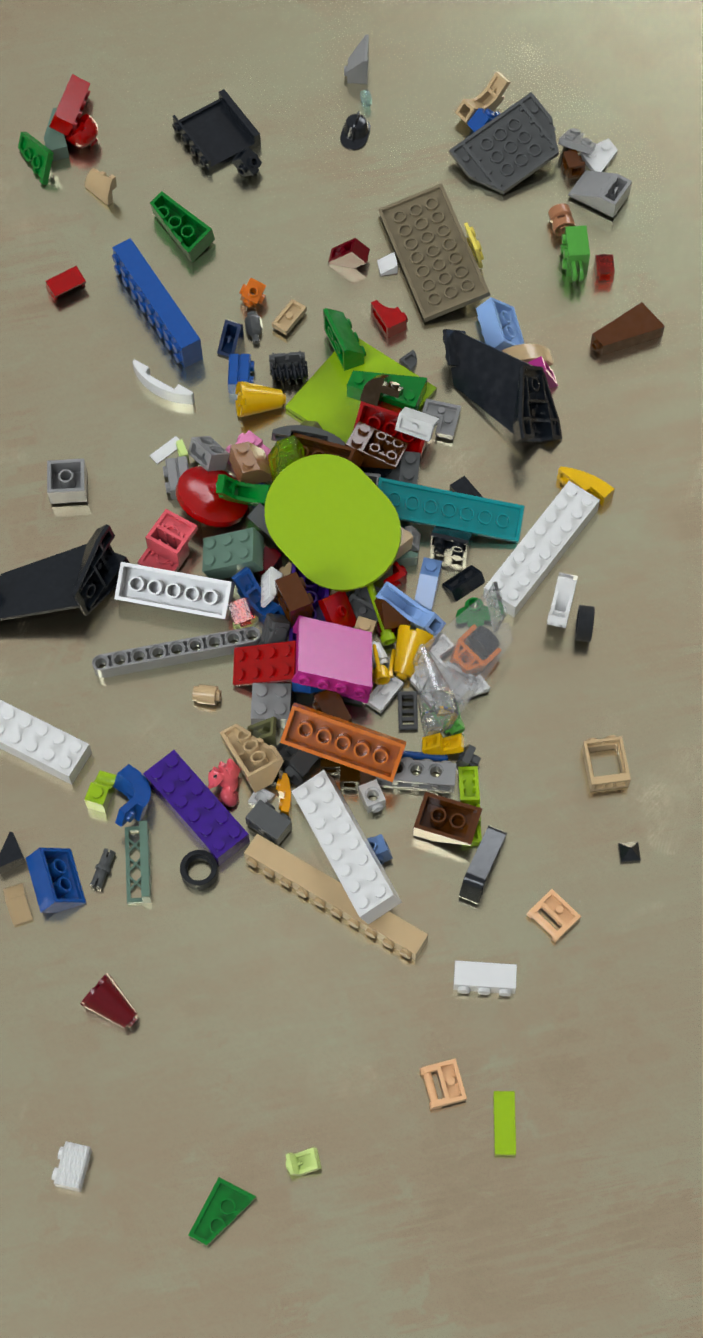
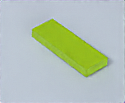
M494 1091L495 1156H516L515 1091Z

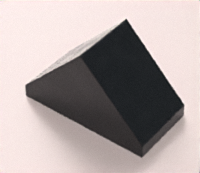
M9 832L0 852V875L27 864L13 832Z

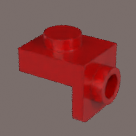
M396 561L393 563V572L395 574L386 578L384 584L387 581L400 589L402 585L406 584L408 573L403 565L400 566Z

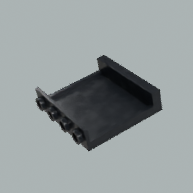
M225 89L218 92V100L178 120L173 115L172 127L174 131L181 135L184 144L189 145L192 154L199 158L200 164L206 167L209 172L233 160L240 150L249 147L254 149L261 145L260 133Z

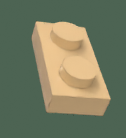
M291 299L272 322V327L287 335L305 314L307 307Z

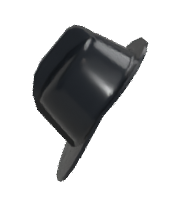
M360 111L357 114L348 116L341 132V144L349 150H357L363 147L370 132L371 125L361 115Z

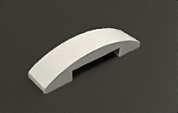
M135 359L133 360L134 372L137 378L152 393L174 403L194 404V393L180 384L173 389L152 377L148 366Z

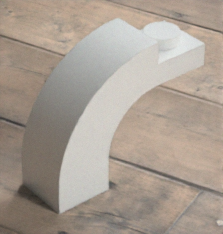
M559 572L547 624L566 628L578 576Z

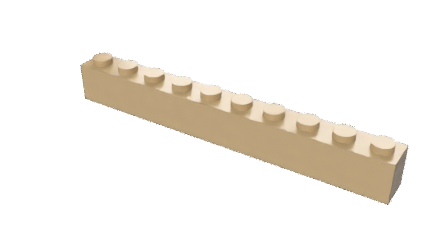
M256 834L244 852L246 863L250 866L261 868L268 877L273 878L274 876L285 887H293L300 896L304 898L308 896L321 908L325 906L331 910L330 912L334 916L345 918L354 928H362L369 937L374 939L377 937L382 940L386 947L390 949L394 947L407 959L412 958L416 960L428 941L427 933L390 911L368 925L357 914L339 881L259 834Z

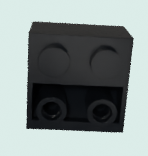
M435 526L431 534L430 553L438 557L446 556L456 561H466L472 542V533Z

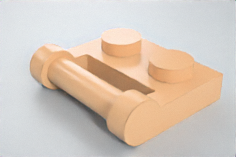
M553 889L526 914L530 919L533 918L552 936L551 939L555 943L581 919V915ZM541 909L561 926L558 931L538 913Z
M456 1058L419 1069L421 1076L424 1077L430 1098V1110L467 1100ZM433 1072L438 1073L444 1095L442 1099H438L431 1074Z

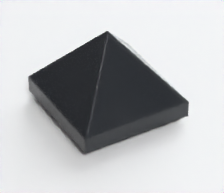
M638 842L618 843L621 863L641 861Z

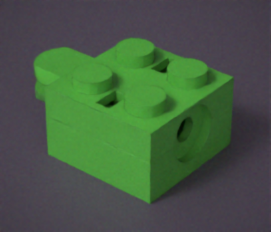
M587 225L566 226L565 234L561 236L562 244H560V254L564 257L562 259V269H565L566 276H571L572 282H576L577 276L579 282L584 279V275H587L590 259Z

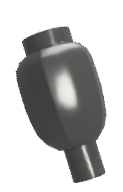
M250 311L244 320L245 328L249 336L252 337L253 343L258 344L260 343L259 336L263 331L262 319L256 311Z

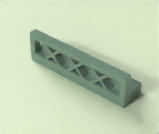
M139 821V826L125 827L127 904L152 903L149 826L147 821ZM130 832H139L140 839L136 843L130 840ZM135 849L140 852V858L136 862L130 858V854ZM136 867L141 871V877L137 881L131 877V872ZM136 887H139L142 898H131V892Z

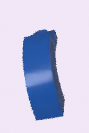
M245 567L231 577L238 588L237 592L250 611L259 617L260 622L264 624L267 613L285 616L281 606L273 601L266 607H261V587L250 568Z
M128 764L117 773L113 786L129 799L119 809L115 823L120 827L127 822L130 823L133 819L140 821L146 813L151 797V788L145 776Z

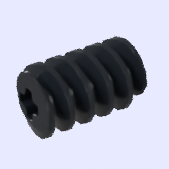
M298 361L297 367H295L293 362H291L290 367L284 362L282 368L279 363L276 364L275 368L271 364L272 381L275 386H277L278 381L284 386L286 380L289 385L292 384L293 380L298 385L300 379L303 384H306L308 379L307 361H305L304 366Z

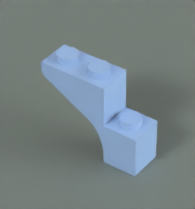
M387 581L375 596L389 603L416 628L432 634L433 638L438 636L446 624L435 612L419 605Z

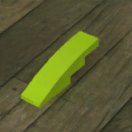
M478 766L458 767L459 802L480 808ZM481 816L471 846H479L482 840Z

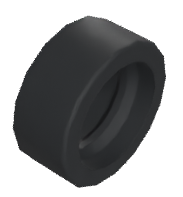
M579 605L575 629L576 641L591 642L595 615L594 606Z
M205 850L189 852L180 863V873L183 882L194 890L209 888L218 877L219 869L216 859ZM198 859L206 860L211 866L210 875L203 880H193L187 872L191 862Z

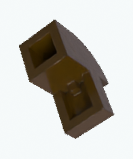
M377 375L365 384L360 401L378 406L382 402L384 394L399 398L403 394L404 388L400 387V384L397 382L389 381L388 383L389 375Z
M321 759V771L325 770L328 774H340V789H358V786H360L359 770L328 759Z

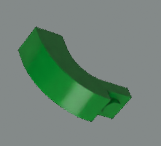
M219 474L218 481L216 482V493L219 494V498L250 506H257L261 503L265 506L266 497L271 485L244 483L227 475Z

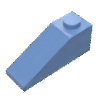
M424 557L414 601L432 611L442 572V561Z

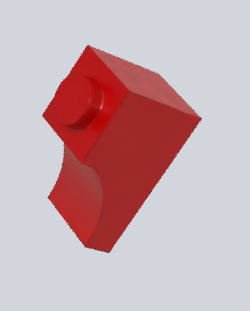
M378 300L371 302V313L387 338L406 330L408 318L404 312H401L399 307L388 308Z

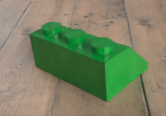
M328 308L323 309L324 331L344 371L364 364L366 352L364 347L358 343L357 333L351 329L350 319H346L343 312Z

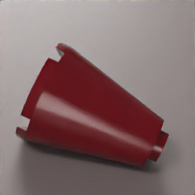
M108 973L98 981L96 986L89 991L80 1003L84 1008L123 1029L126 1026L131 1028L138 1020L135 1017L137 1011Z

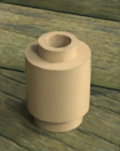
M202 684L194 686L192 692L193 701L209 705H216L217 702L221 701L222 691L219 690L218 686Z

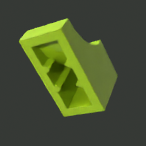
M99 770L95 781L90 783L84 799L87 808L106 813L115 790L113 786L117 775Z

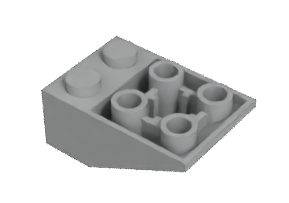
M585 170L568 196L606 215L614 217L630 195L632 181L616 173Z

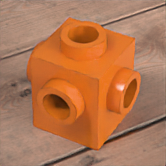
M250 278L247 285L243 284L239 292L241 294L240 300L243 301L242 303L245 306L256 308L258 303L262 304L266 296L263 294L266 285Z

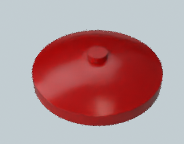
M202 466L186 470L177 482L176 497L182 509L189 516L205 525L213 527L232 526L243 518L248 505L219 498V494L216 493L218 475L224 474L235 479L233 476L222 470L207 471Z

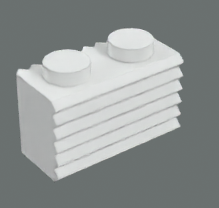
M65 1141L64 1147H60L58 1152L60 1163L58 1168H54L52 1180H54L56 1187L77 1192L82 1191L92 1149L89 1146Z

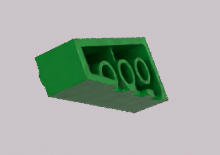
M161 191L150 202L153 214L191 263L215 240L212 228Z
M353 370L347 383V397L360 401L365 384L375 376L384 373ZM386 374L389 375L388 383L389 381L397 382L404 390L399 398L384 394L382 402L418 411L427 390V378Z

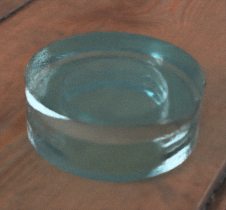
M369 90L360 91L363 107H370L372 105V97Z

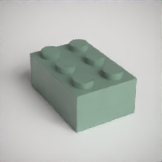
M252 527L203 538L202 572L209 578L224 579L233 577L245 567L250 568L252 573L262 571L264 537Z

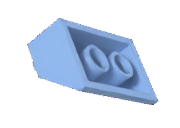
M490 297L476 308L477 318L482 329L481 332L487 345L502 351L515 345L525 344L513 306Z

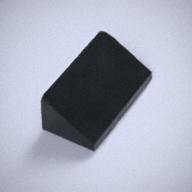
M470 565L444 582L442 586L455 601H458L484 584L485 579L479 569Z

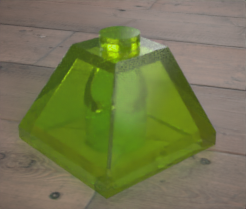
M294 435L277 441L268 454L272 483L288 465L305 457L303 445Z

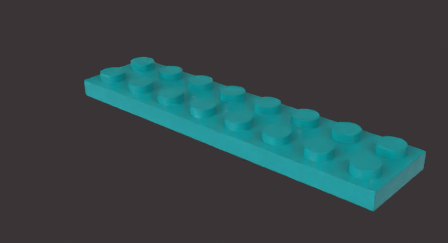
M382 477L378 478L377 487L392 502L398 513L399 520L433 527L450 528L509 542H519L524 505Z

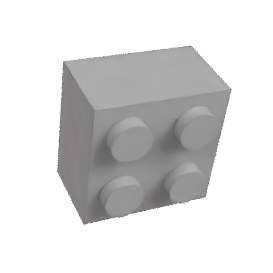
M84 459L47 461V494L50 504L87 502V468Z
M252 684L251 725L274 716L277 718L278 728H285L292 705L291 684Z

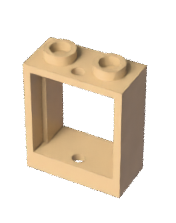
M610 735L603 739L589 738L583 741L582 753L590 792L629 787L631 777L622 736ZM616 749L621 773L594 777L589 752Z

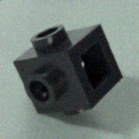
M250 147L240 150L231 161L237 168L238 173L243 175V177L257 174L262 164L258 155Z

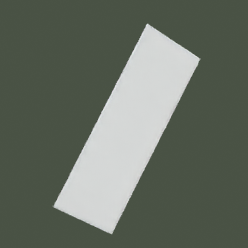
M175 436L149 456L158 464L177 450L176 441L180 439Z

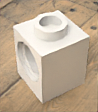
M377 779L358 786V794L367 813H377L386 807V799ZM374 795L378 799L371 801L368 797Z

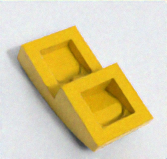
M441 733L422 737V752L431 755L464 752V737L462 733L444 738Z

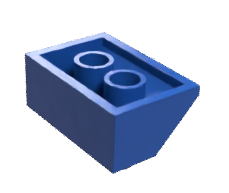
M39 847L26 857L40 913H57L86 903L71 848Z

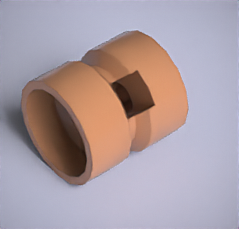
M557 204L549 209V219L556 236L561 237L562 234H565L566 226H576L568 204Z

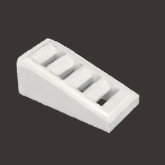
M270 567L261 577V607L263 608L275 598V580L283 576L274 567Z

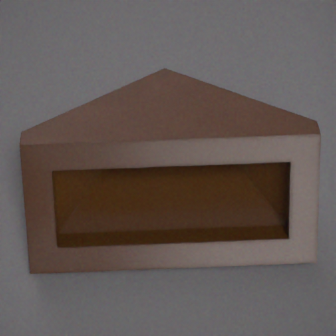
M375 599L384 630L398 628L399 625H410L411 622L385 600Z

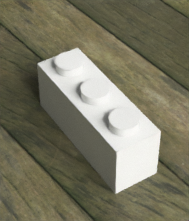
M455 961L453 990H458L457 992L462 994L475 991L481 995L499 993L500 996H511V994H515L517 965Z

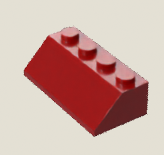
M361 401L354 428L358 421L408 443L406 452L421 453V455L428 442L395 430L399 413L403 408L385 402L374 406Z

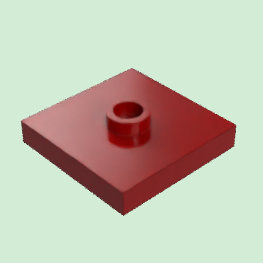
M337 591L318 601L326 622L347 627L355 626L357 619L345 591Z

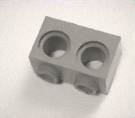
M210 436L191 438L188 454L205 470L217 471L226 469L229 453Z

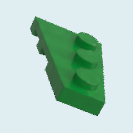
M21 132L18 149L25 160L32 164V170L35 174L39 175L40 183L48 185L54 152L28 132Z
M218 1177L188 1236L208 1247L257 1197Z

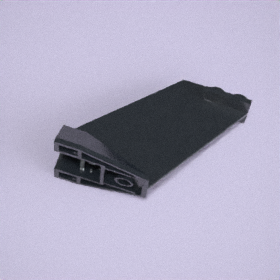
M443 330L448 366H456L451 368L453 386L513 433L515 443H539L562 439L560 420L543 367L526 363L466 335L465 331Z
M106 524L98 528L85 545L2 573L0 575V621L80 608L85 616L92 612L116 588L120 563H129L126 556L113 551L110 543L114 539L115 534L110 525Z

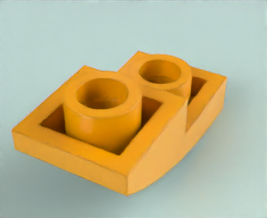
M283 773L282 779H278L276 784V790H278L279 798H281L278 809L281 810V813H285L290 817L292 806L291 788L287 773Z

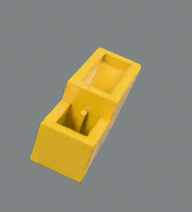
M561 466L558 469L557 478L565 485L568 481H571L600 499L599 504L601 506L606 505L613 498L615 488L598 477L573 468Z

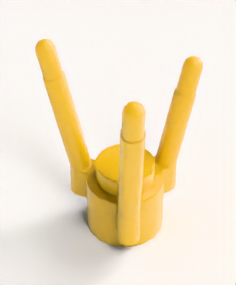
M373 644L376 667L375 670L372 667V679L376 684L384 685L390 682V678H393L395 649H392L388 670L385 665H380L377 647Z

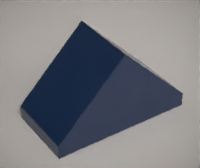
M225 319L217 354L229 357L230 354H237L244 340L243 324Z

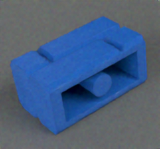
M250 354L229 355L228 392L230 394H235L238 381L254 384V376H251V372L255 370V362L251 361Z

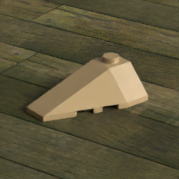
M237 723L219 732L255 793L273 783L284 762L273 745L269 746L263 739L256 738L250 731Z

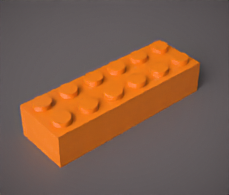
M295 702L292 705L280 740L282 744L390 782L394 780L406 746V741Z

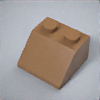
M250 442L230 445L229 461L238 481L258 484L273 479L275 474L263 449Z

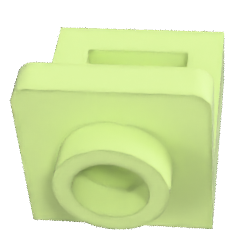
M312 1147L298 1153H287L286 1168L290 1175L302 1176L322 1169L317 1148Z

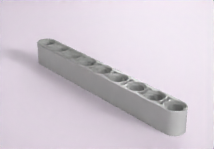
M246 627L95 656L92 660V665L98 677L107 678L234 654L235 647L259 645L261 633L256 627ZM256 637L255 640H249L248 638ZM232 640H237V641H238V642L235 643V644L230 643V641H232ZM214 643L219 644L217 647H211ZM194 647H200L197 651L192 650ZM177 650L182 651L179 654H174V652ZM157 654H162L159 658L154 657ZM139 657L144 658L142 661H136ZM119 661H125L121 665L117 664ZM99 665H106L104 668H98Z

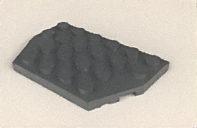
M532 92L449 150L450 155L469 179L502 194H505L559 155L552 116Z

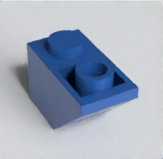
M478 108L467 124L475 132L501 113L498 111L493 112L488 108Z

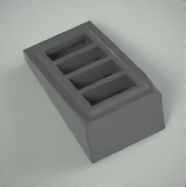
M398 691L399 730H418L417 691ZM402 699H413V702H402ZM402 706H413L414 709H402ZM402 713H414V717H402ZM402 721H414V724L402 725Z

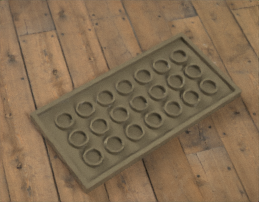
M442 183L378 209L424 322L491 296Z

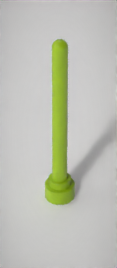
M372 583L367 586V590L382 631L380 636L383 646H388L395 643L397 639L394 632L389 629L384 630L375 604L377 593Z

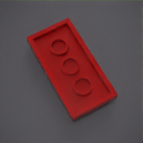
M296 641L234 648V686L292 681L296 673Z

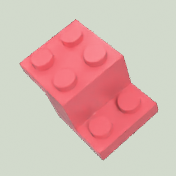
M165 509L145 537L148 548L138 560V565L177 572L190 554L188 542L198 530V526Z

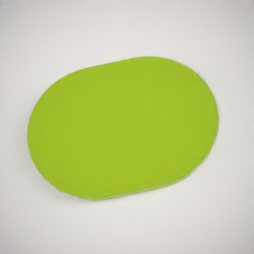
M316 454L303 457L283 469L273 481L268 491L264 514L268 532L280 550L314 584L322 588L341 592L364 588L379 580L393 565L402 539L398 513L388 497L351 461L331 454Z

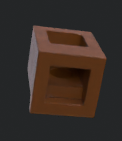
M572 149L563 152L562 165L567 178L582 176L585 172L586 164L585 161L583 162L581 155H578L577 150Z

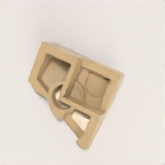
M92 168L86 177L85 188L108 206L113 203L112 190L117 187L116 176L111 175L108 177L106 172H100Z

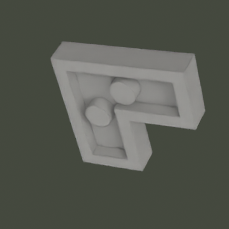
M575 128L567 130L559 138L558 142L559 145L587 154H591L596 147V143L592 142L591 139L584 138L585 134Z
M426 399L422 412L439 418L435 436L453 440L461 406Z

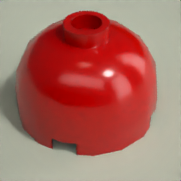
M85 114L77 121L78 124L75 130H71L69 135L65 136L77 148H86L89 145L92 147L98 140L96 138L99 132L98 125L89 114Z

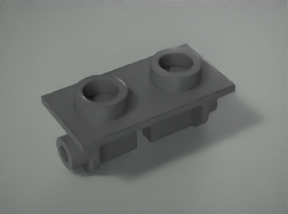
M305 352L272 353V355H269L270 371H272L271 364L275 368L277 363H279L281 368L284 362H286L288 367H290L291 362L297 367L298 361L304 366Z

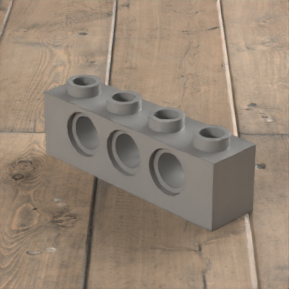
M403 757L398 766V769L402 772L395 774L393 782L376 777L379 786L454 793L456 763L446 760L433 762L430 759L413 760L410 757ZM417 770L420 771L421 774L416 776L413 775L411 772ZM433 772L440 773V776L433 777L431 774Z

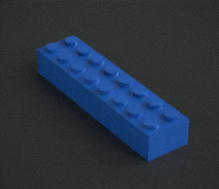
M130 238L112 247V259L115 263L114 269L117 275L123 277L124 285L126 288L129 287L131 289L133 298L135 300L138 299L140 302L139 306L143 312L148 314L150 323L152 325L155 324L160 338L163 337L165 339V344L169 351L172 350L174 352L177 363H181L186 368L202 360L203 355L199 336Z

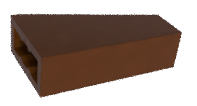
M641 302L594 332L591 338V346L594 351H598L603 356L663 336L665 326Z

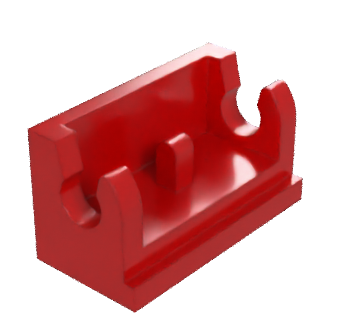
M74 266L46 280V289L55 301L59 295L80 285L82 287L85 286L86 280L78 267Z

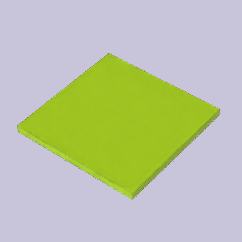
M360 338L358 343L364 347L366 352L364 364L344 371L334 351L285 406L286 410L303 421L318 422L323 430L334 434L344 441L345 444L353 432L361 403L359 400L347 397V383L353 370L419 377ZM427 382V390L418 411L424 406L425 400L430 399L437 391V387Z

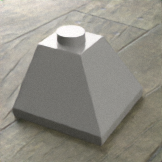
M369 35L363 37L348 58V66H344V76H347V83L367 84Z

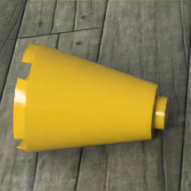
M244 381L237 382L235 394H238L237 400H235V405L239 417H247L279 409L286 403V395L280 389Z
M399 625L393 668L396 677L402 680L412 677L435 640L432 634L416 628V630L410 629L411 626Z

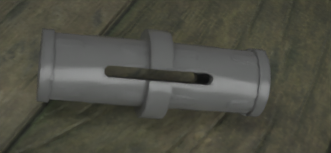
M106 848L103 850L99 864L95 866L96 871L90 883V887L94 889L97 887V890H102L106 875L111 871L110 865L116 854L112 850L108 852L109 849Z

